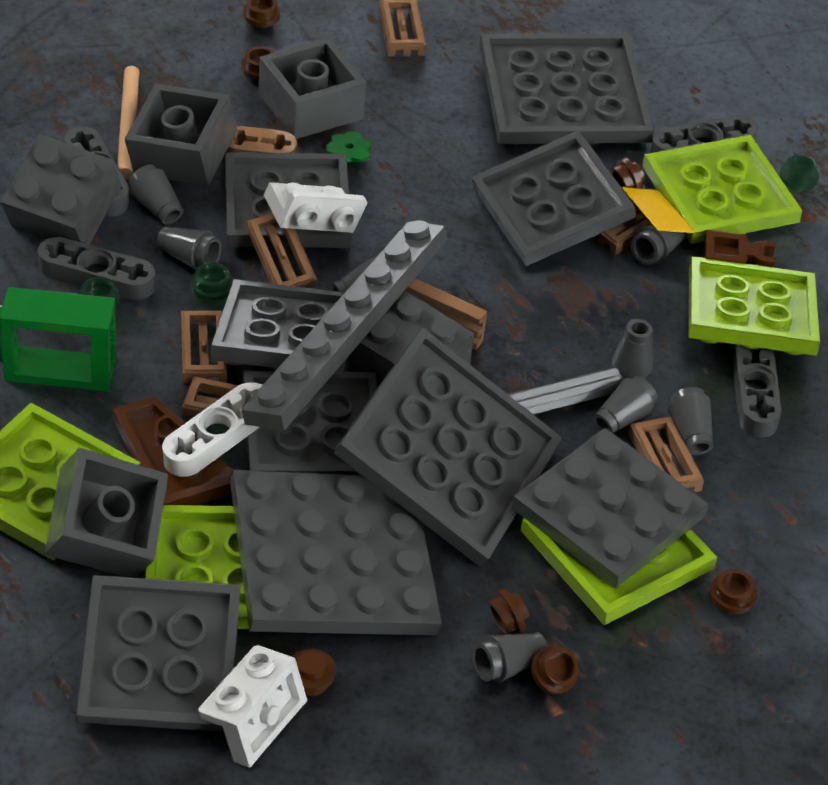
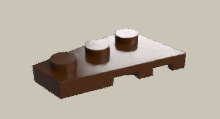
M156 396L113 408V421L132 458L139 461L140 466L168 474L164 505L197 506L232 495L230 481L233 470L221 460L222 455L192 476H175L166 470L163 461V441L168 435L184 425L185 422Z

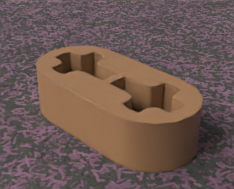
M237 126V132L226 152L297 153V139L286 131Z

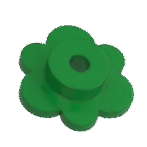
M349 131L344 135L334 134L331 142L326 146L327 154H346L347 163L364 162L369 158L371 142L363 139V136L356 131Z

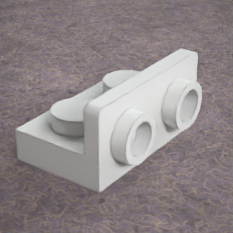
M269 182L264 193V197L280 228L353 233L367 206V200L363 195L345 194L342 188L330 185L323 187L300 185L298 183Z
M256 645L199 707L201 719L223 727L235 763L250 768L306 703L307 697L296 659Z

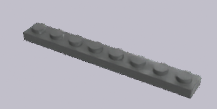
M422 220L407 222L241 409L245 425L285 431L447 242L445 225L428 224Z

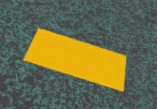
M621 187L658 231L696 233L659 190Z

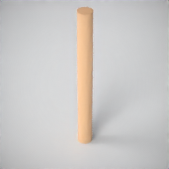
M128 66L124 69L117 166L125 180H129L133 174L125 137L137 117L140 71L135 66Z

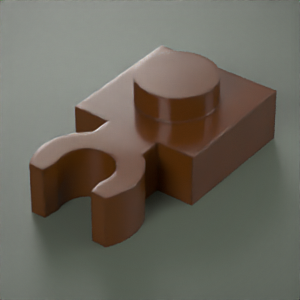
M706 230L703 258L774 268L776 258L773 255L776 243L766 240L758 241L754 244L747 243V235Z

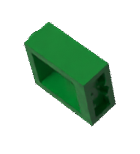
M8 287L4 303L0 305V363H3L4 381L110 392L117 362L115 298ZM18 328L89 335L91 353L19 346Z

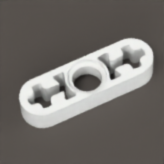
M253 382L238 385L168 435L162 445L163 461L166 470L175 476H192L260 428L245 425L241 409L262 385ZM217 423L225 424L230 428L227 432L219 435L206 431L207 427Z

